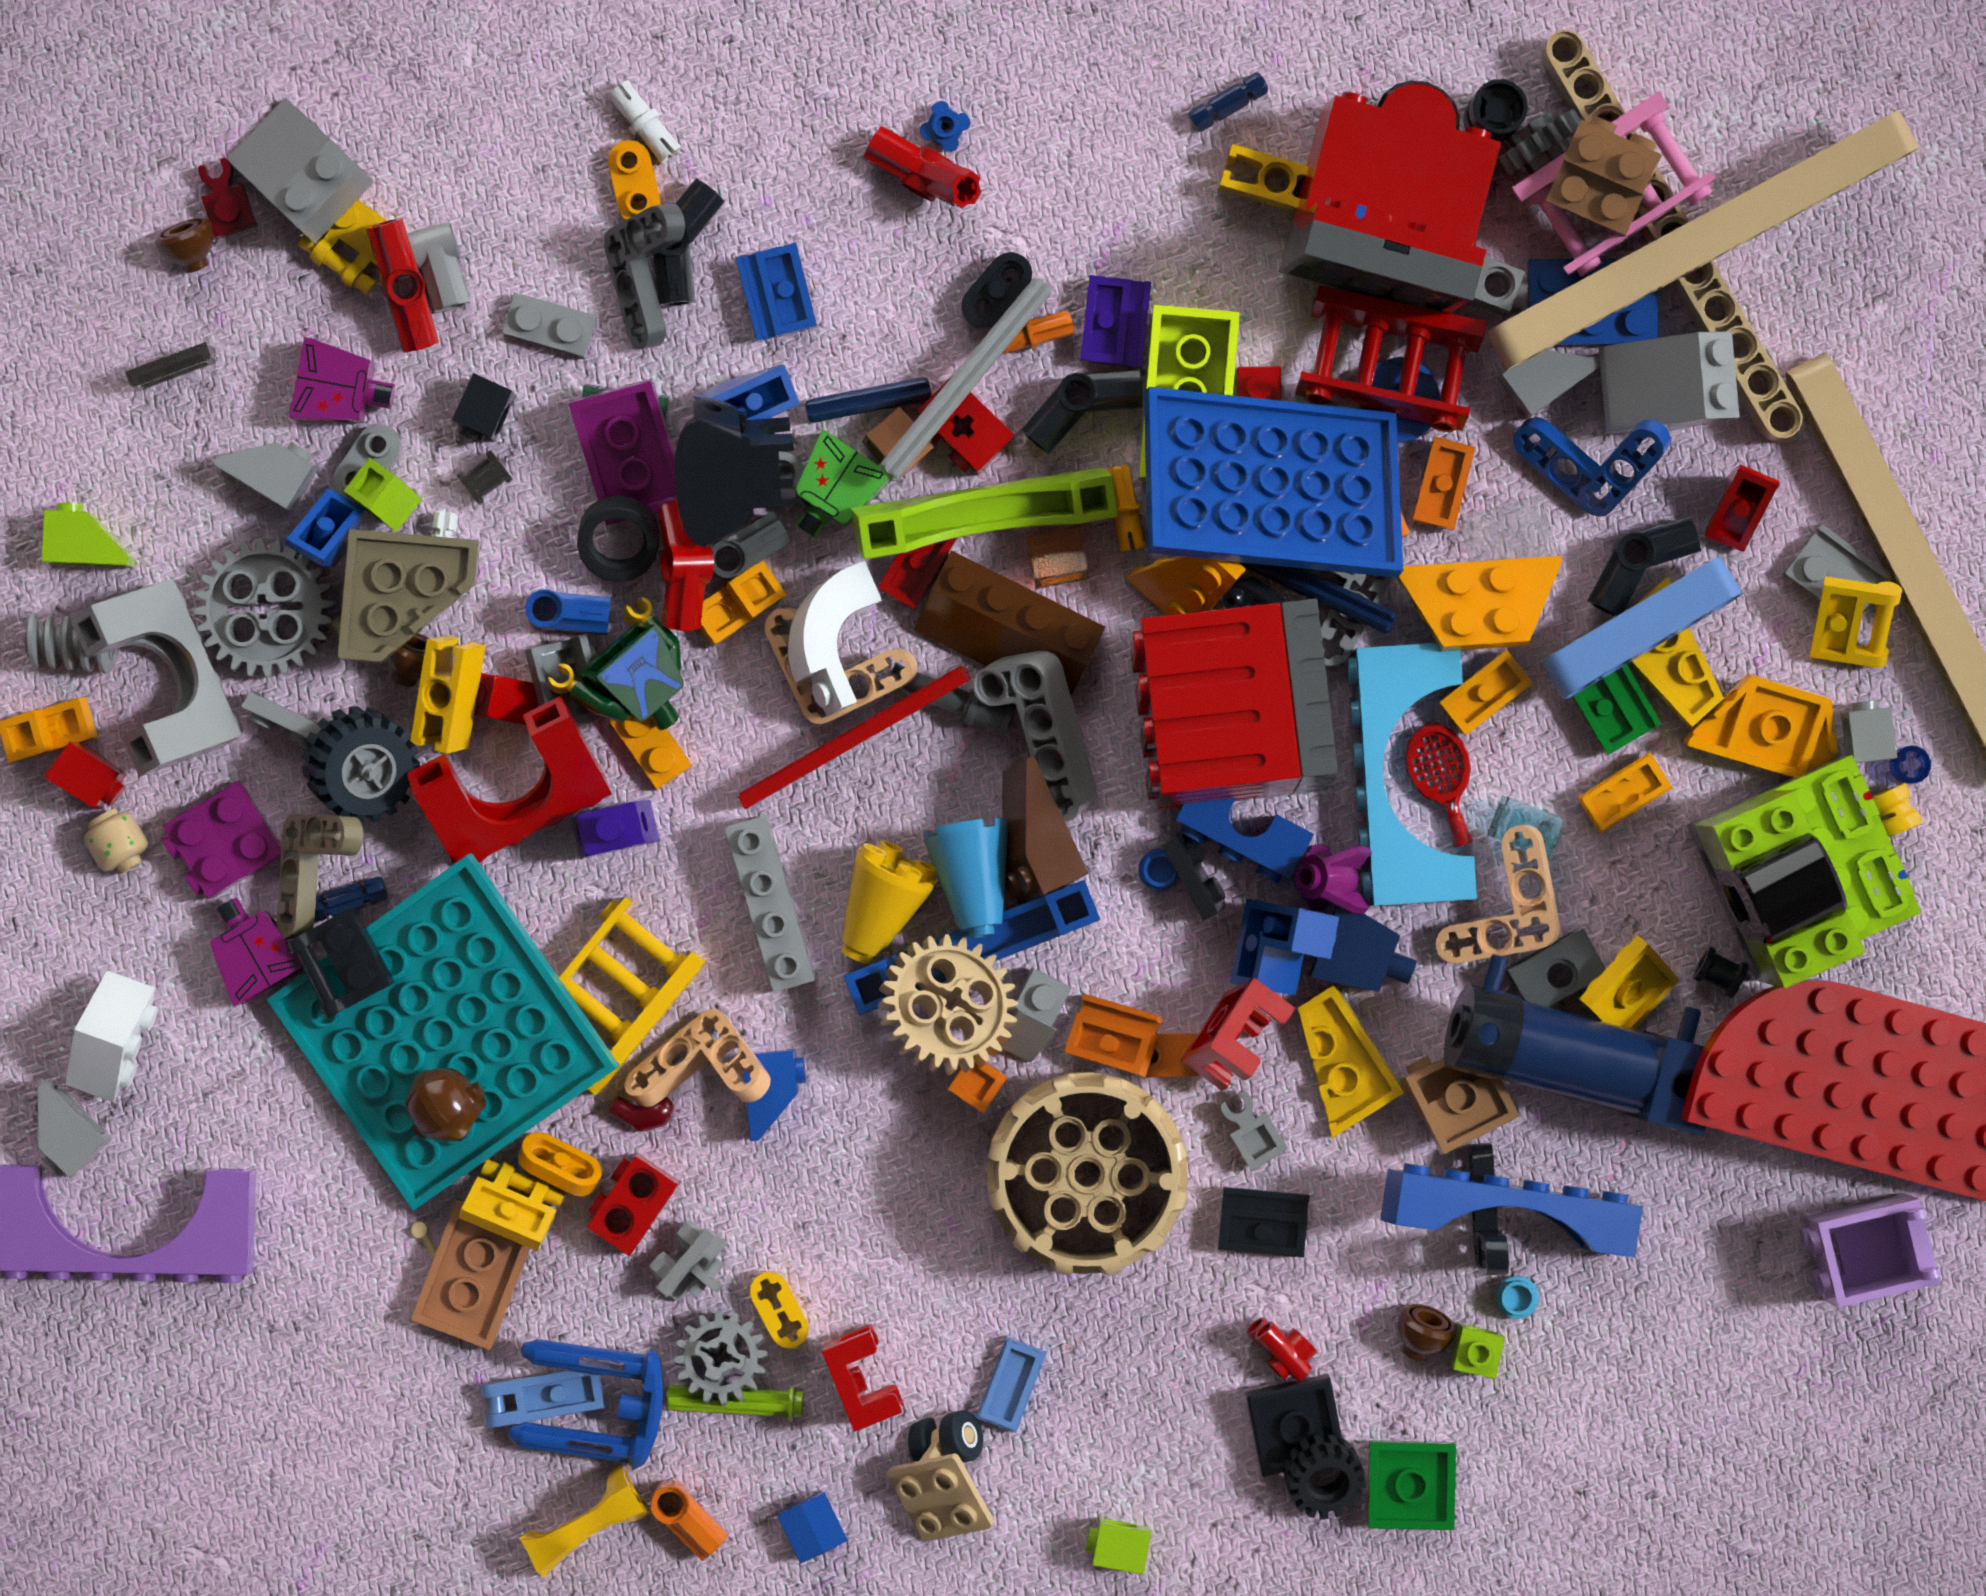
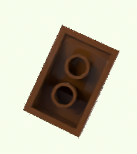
M1031 756L1003 771L1002 818H1007L1009 827L1005 888L1012 898H1017L1019 905L1089 873L1035 757Z

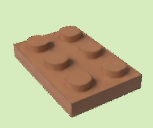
M457 1198L410 1320L491 1351L530 1248L460 1219L459 1214L465 1200Z

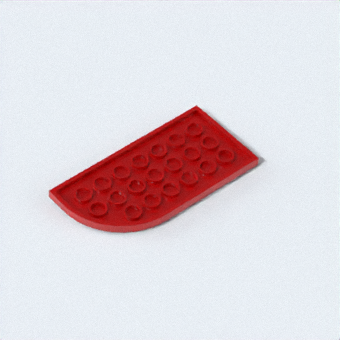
M1806 979L1788 988L1772 986L1749 997L1738 1005L1714 1030L1697 1060L1681 1120L1986 1201V1023L1828 980Z

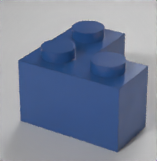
M1246 898L1230 983L1240 985L1252 978H1256L1273 992L1296 996L1304 954L1331 959L1337 937L1336 931L1339 917Z

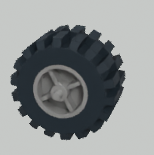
M358 706L349 707L348 714L344 713L341 709L331 712L334 719L328 722L322 718L317 723L321 728L319 733L316 735L310 732L306 739L312 744L310 749L303 748L301 758L308 763V765L302 766L303 776L309 780L307 786L310 791L338 816L356 817L361 823H364L365 816L372 822L382 820L381 813L384 811L389 816L393 815L398 811L395 805L399 801L406 804L411 798L406 794L408 788H411L407 772L420 766V762L413 757L418 754L416 745L409 740L411 737L404 729L375 709L367 707L364 711Z

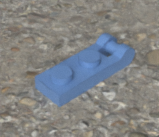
M567 1369L480 1385L482 1399L486 1398L489 1414L485 1415L487 1428L507 1426L606 1407L601 1376L597 1373ZM515 1394L517 1409L506 1410L503 1395Z

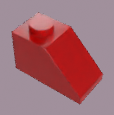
M69 742L44 777L89 806L102 809L105 804L109 807L112 806L121 796L125 789V785L121 782L127 774L87 744Z

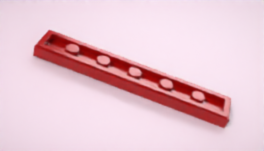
M965 666L955 668L740 792L738 798L746 810L958 688L972 678Z

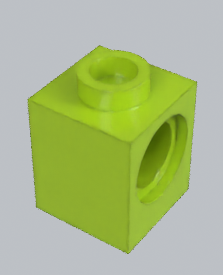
M370 457L344 489V492L361 507L365 508L368 513L395 532L400 529L422 500L417 493L395 474Z
M1458 1323L1449 1365L1454 1370L1496 1379L1505 1336L1497 1331Z
M1099 1517L1098 1528H1089L1085 1552L1093 1554V1566L1144 1575L1151 1528L1150 1526Z

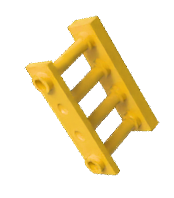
M624 897L621 902L614 898L598 917L604 922L559 977L580 1009L612 1034L610 1039L616 1043L610 1052L620 1066L588 1088L595 1096L601 1093L708 962L696 951H692L688 957L683 953L677 955L626 913L635 903L630 897ZM615 926L667 968L665 973L670 976V979L661 990L655 986L652 988L648 987L599 946ZM587 960H590L640 1001L638 1006L643 1009V1012L634 1023H631L628 1019L623 1022L572 980Z

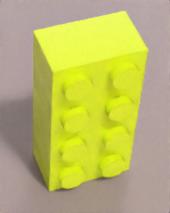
M1154 305L1151 318L1145 392L1148 387L1233 396L1240 312ZM1143 412L1138 481L1146 482L1145 416Z

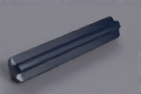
M920 377L808 399L805 407L808 420L816 423L927 401L932 396L928 378Z

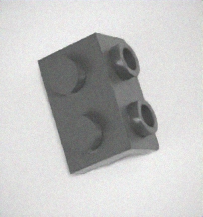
M586 634L525 650L539 706L562 696L578 726L605 718L592 713L570 697V691L557 694L548 686V677L553 678L557 683L568 681V677L557 670V665L559 664L569 665L574 673L573 679L576 681L582 680L578 673L597 657L596 650L589 643Z

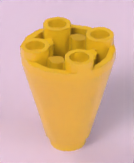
M881 840L878 847L864 843L858 848L854 858L841 937L844 942L841 951L849 958L864 964H872L874 958L879 957L933 892L937 884V873L932 864L922 860L914 862L902 856L904 850L889 841Z

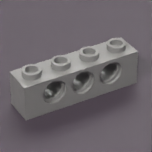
M764 815L724 827L773 993L817 980L769 817Z

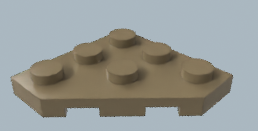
M349 529L337 658L381 663L387 660L476 585L480 541Z

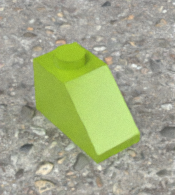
M57 503V510H44L42 562L58 565L135 568L136 559L96 515L83 512V504Z

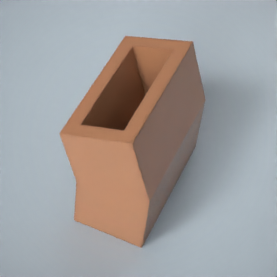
M899 406L864 437L862 443L881 463L914 422ZM929 441L898 480L936 448L931 441Z

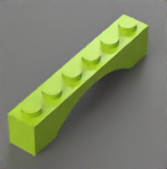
M1103 467L851 508L856 549L864 559L905 553L940 541L989 531L1029 526L1080 524L1118 517L1113 475Z

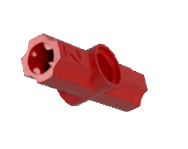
M403 218L387 220L367 227V235L381 278V290L387 298L403 353L418 351L439 343L424 292L425 281L418 271ZM408 274L412 279V289L406 296L398 297L393 291V282L397 276Z

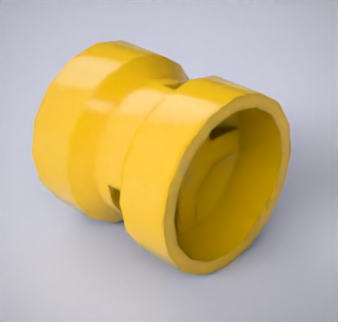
M1906 782L1872 796L1888 837L1904 832L1923 822L1918 810L1912 808L1908 800L1910 791Z

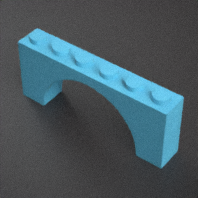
M1437 643L1354 649V658H1347V676L1349 684L1356 683L1357 700L1350 701L1351 726H1359L1360 743H1355L1352 747L1354 769H1362L1363 786L1355 787L1357 812H1364L1365 829H1358L1359 846H1366L1372 852L1367 858L1368 872H1361L1363 898L1370 897L1371 906L1477 899L1474 856L1444 853L1427 846L1415 838L1404 828L1394 814L1387 799L1383 782L1384 752L1394 726L1401 716L1422 697L1436 690L1463 684L1461 650L1441 651Z

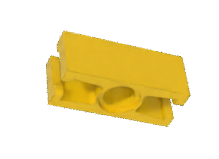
M1235 144L1231 145L1225 165L1233 167L1234 161L1237 159L1259 168L1260 172L1256 184H1249L1230 180L1231 171L1224 170L1218 190L1294 212L1298 208L1300 199L1294 197L1292 193L1297 180H1303L1307 175L1309 166ZM1272 172L1281 173L1287 179V189L1280 193L1271 192L1265 185V176Z
M452 635L429 638L426 641L410 739L412 743L419 746L435 743L434 750L445 754L469 749L486 645L476 642H467V644L455 646L459 644V637ZM446 687L450 693V701L446 696Z

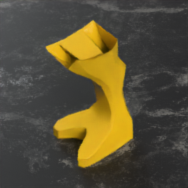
M620 1463L610 1471L606 1491L597 1505L548 1532L538 1533L534 1532L531 1528L520 1537V1540L527 1550L536 1572L544 1578L558 1563L592 1535L612 1525L640 1521L652 1512L636 1491L626 1469Z

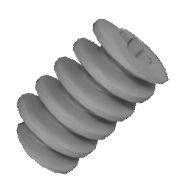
M31 612L29 615L25 633V652L32 666L41 667L45 660H47L50 668L58 669L64 661L67 670H75L81 662L84 671L92 672L98 663L101 673L109 674L112 671L117 659L118 648L87 658L77 633L72 628L70 616H64L61 626L56 627L52 614H47L43 626L38 625L36 613Z

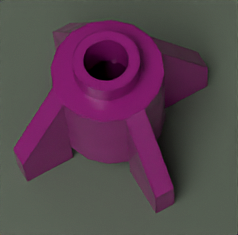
M1315 844L1297 866L1295 883L1297 890L1311 911H1323L1330 902L1352 913L1364 914L1369 909L1359 892H1354L1358 884V873L1355 867L1360 868L1372 854L1368 847L1355 846L1334 855L1327 845Z

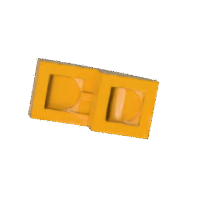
M761 561L728 582L724 588L703 601L700 631L712 648L787 596L764 561Z
M86 696L0 721V735L9 763L65 748L69 742L82 743L98 738Z

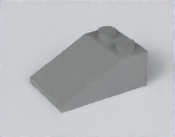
M286 97L227 157V160L314 244L374 183L347 154Z

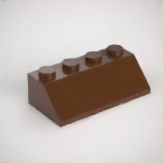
M952 550L914 628V631L985 666L1005 656L1040 650L1049 651L1059 658L1063 666L1071 696L1105 630V626ZM1032 669L1034 676L1041 681L1039 674Z

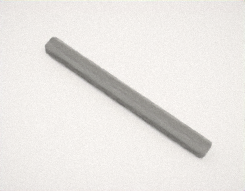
M1038 277L1031 280L883 459L879 469L884 475L894 481L900 478L1050 296L1052 289L1047 283Z

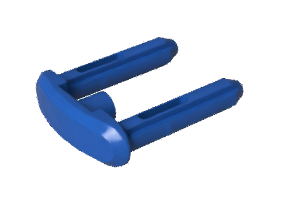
M543 1339L525 1342L522 1345L521 1355L535 1365L638 1379L643 1382L644 1389L643 1396L621 1393L617 1419L639 1422L637 1434L633 1437L524 1422L514 1425L509 1429V1439L521 1448L624 1462L631 1466V1470H636L645 1464L657 1437L664 1395L661 1358L653 1349H650L646 1354H638ZM580 1357L619 1362L624 1365L582 1360ZM568 1441H577V1442L598 1444V1445L610 1446L611 1448H604V1447H597V1446L576 1444V1443H570V1442H568Z

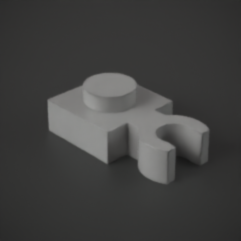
M1242 1090L1239 1092L1240 1097L1244 1101L1242 1111L1238 1113L1231 1112L1225 1102L1220 1103V1110L1228 1120L1238 1124L1239 1128L1229 1133L1250 1170L1253 1171L1288 1150V1147L1266 1112L1254 1117L1252 1114V1098L1247 1092Z

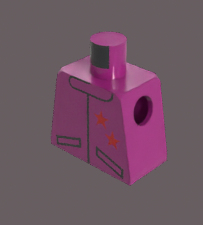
M304 337L289 417L297 422L364 423L368 405L391 409L395 395V384L373 380L375 364L371 360L318 340Z
M237 897L215 909L226 932L212 939L210 945L234 1007L248 1002L303 970L296 954L291 955L285 945L286 942L292 939L283 936L277 928V921L268 911H261L249 918Z

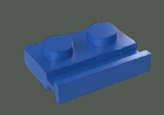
M796 242L759 251L755 254L736 257L757 342L817 327Z

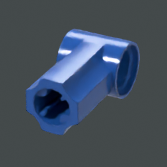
M547 589L538 590L527 599L525 605L526 616L531 625L543 631L561 630L608 635L611 597L559 593ZM541 599L552 600L557 605L556 616L550 621L544 622L536 619L533 615V607L537 601Z

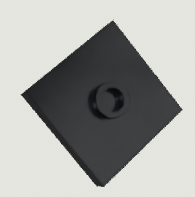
M1328 1373L1305 1378L1300 1381L1296 1380L1244 1392L1262 1477L1286 1472L1284 1467L1285 1460H1292L1290 1451L1296 1448L1301 1452L1300 1442L1307 1439L1309 1445L1315 1443L1314 1436L1321 1435L1324 1442H1327L1328 1434L1335 1435L1338 1443L1342 1439L1331 1378Z

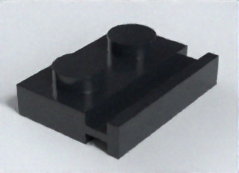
M1223 1186L1217 1248L1219 1250L1304 1258L1310 1195Z

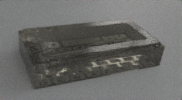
M204 342L125 371L130 386L142 391L215 364L218 359L213 346Z

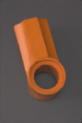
M673 1479L664 1480L657 1484L653 1490L650 1506L654 1517L661 1523L666 1524L701 1561H704L716 1551L729 1536V1533L689 1494L686 1486L680 1481ZM666 1492H674L681 1497L683 1504L678 1510L669 1512L660 1507L658 1499Z

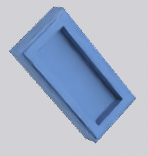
M1006 1336L976 1418L1016 1433L1047 1351Z

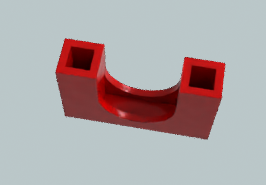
M562 696L523 714L530 737L544 760V770L535 787L516 800L505 803H491L474 797L462 784L446 754L407 772L414 797L454 864L471 853L480 863L487 856L507 846L516 845L523 841L525 837L545 827L554 826L565 817L585 807H592L603 798L612 794L601 766Z

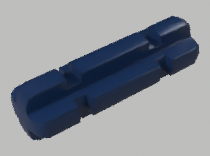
M1255 72L1243 79V84L1239 85L1236 83L1209 99L1206 106L1202 103L1189 112V119L1198 132H1202L1213 126L1214 120L1218 119V121H1221L1248 105L1250 99L1255 101L1268 92V86L1259 72Z
M378 876L365 880V885L363 886L356 883L326 893V898L321 899L320 895L316 896L314 923L326 920L328 914H332L335 917L354 906L356 910L366 907L365 902L368 901L373 905L387 900L388 890L384 880Z

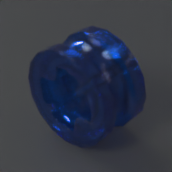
M1904 746L1897 749V758L1889 760V769L1891 775L1901 783L1906 782V784H1916L1928 776L1931 770V760L1929 754L1924 749L1918 746ZM1906 753H1913L1912 759L1919 758L1921 763L1920 768L1914 769L1913 777H1908V771L1901 772L1899 767L1900 762L1906 760Z

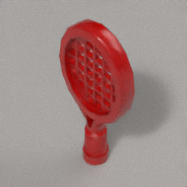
M1440 724L1424 725L1413 733L1407 743L1405 752L1407 775L1413 787L1424 798L1438 803L1445 809L1448 815L1449 828H1451L1450 831L1453 835L1452 842L1454 848L1474 842L1472 835L1469 834L1465 819L1459 809L1461 795L1468 786L1471 765L1469 753L1462 739L1451 729ZM1436 734L1438 740L1432 742L1430 736ZM1428 737L1430 743L1424 744L1422 738ZM1447 740L1449 746L1443 747L1441 741ZM1439 742L1440 748L1435 750L1433 744ZM1431 745L1432 751L1426 752L1425 746ZM1456 746L1458 752L1454 753L1452 747ZM1423 748L1424 754L1418 755L1417 749ZM1450 748L1451 754L1445 755L1444 749ZM1441 750L1443 756L1437 758L1436 752ZM1433 753L1435 759L1429 761L1428 754ZM1460 753L1462 759L1456 761L1454 755ZM1425 756L1427 762L1421 763L1419 757ZM1452 756L1454 762L1448 764L1446 757ZM1417 758L1418 764L1413 766L1412 759ZM1444 758L1445 765L1440 766L1438 760ZM1436 761L1437 767L1432 769L1430 763ZM1462 762L1463 768L1459 769L1457 763ZM1428 764L1429 770L1423 771L1422 765ZM1455 764L1456 770L1451 772L1449 766ZM1419 766L1421 772L1415 774L1414 768ZM1447 767L1448 773L1442 774L1441 768ZM1438 769L1440 775L1434 777L1433 771ZM1430 772L1432 778L1426 780L1424 773ZM1457 772L1459 778L1453 780L1452 774ZM1422 774L1424 780L1419 782L1417 776ZM1449 775L1451 781L1445 782L1443 776ZM1441 777L1443 783L1437 785L1435 779ZM1433 780L1435 786L1429 788L1427 781ZM1452 783L1453 789L1447 790L1446 784ZM1444 785L1445 792L1439 793L1438 787ZM1453 801L1454 810H1451L1450 806L1448 805L1449 802Z

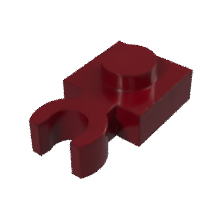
M225 157L220 159L223 172L218 178H211L204 164L198 168L201 180L211 187L213 192L201 198L208 219L212 223L213 234L216 239L258 226L244 185L240 183L231 186L230 184L234 172L231 163Z

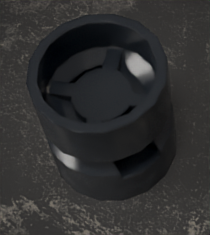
M1493 79L1483 84L1466 106L1463 115L1465 130L1466 127L1484 129L1491 132L1490 139L1500 141L1501 145L1508 142L1507 139L1515 134L1524 122L1528 112L1527 98L1523 90L1514 82L1505 79Z

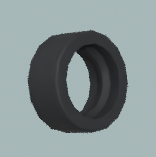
M616 495L598 500L589 506L580 520L577 537L580 560L591 573L603 580L624 582L636 579L646 573L656 560L660 536L657 519L648 506L635 498ZM622 518L630 520L642 530L644 537L643 546L639 553L631 558L620 560L608 558L598 552L594 546L593 534L595 528L599 523L607 519Z

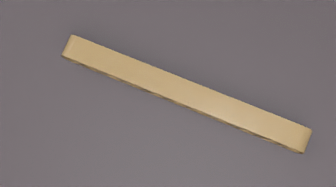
M1560 30L1550 36L1541 51V60L1569 110L1574 108L1579 118L1589 123L1593 115L1597 117L1607 116L1614 121L1625 114L1580 36L1571 30ZM1557 43L1567 44L1572 49L1573 59L1569 62L1558 61L1553 56L1552 46ZM1580 79L1589 81L1595 89L1594 97L1590 99L1580 98L1574 91V82ZM1634 131L1628 136H1626V138L1630 140L1633 133H1638ZM1657 167L1650 184L1661 201L1664 202L1674 196ZM1641 204L1636 212L1634 220H1637L1644 214L1648 213L1646 208H1644ZM1678 205L1641 229V232L1649 244L1661 237L1663 227L1671 226L1677 229L1688 223L1689 220L1681 206ZM1711 261L1700 267L1703 272V279L1699 284L1688 282L1684 276L1671 282L1700 332L1732 331V337H1738L1745 342V356L1743 358L1734 357L1737 394L1760 434L1771 442H1781L1794 436L1802 425L1803 416L1801 410L1714 262ZM1708 300H1716L1723 305L1725 310L1723 320L1713 321L1709 319L1705 313V304ZM1758 373L1766 378L1768 390L1765 395H1757L1750 390L1748 379L1751 374ZM1774 410H1781L1789 417L1790 425L1786 432H1779L1772 427L1770 416Z
M1897 110L1490 329L1486 334L1507 371L1895 163L1920 147L1900 110Z
M1823 352L1786 371L1787 383L1885 571L1891 574L1889 577L1890 581L1902 588L1900 600L1986 762V653L1831 358Z

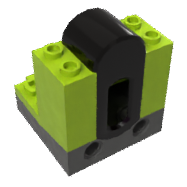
M1841 755L1808 770L1804 774L1787 779L1687 824L1756 981L1788 988L1866 953L1861 943L1862 939L1922 913L1914 896L1913 887L1898 854L1895 853L1880 819L1878 808L1863 775H1861L1853 755Z

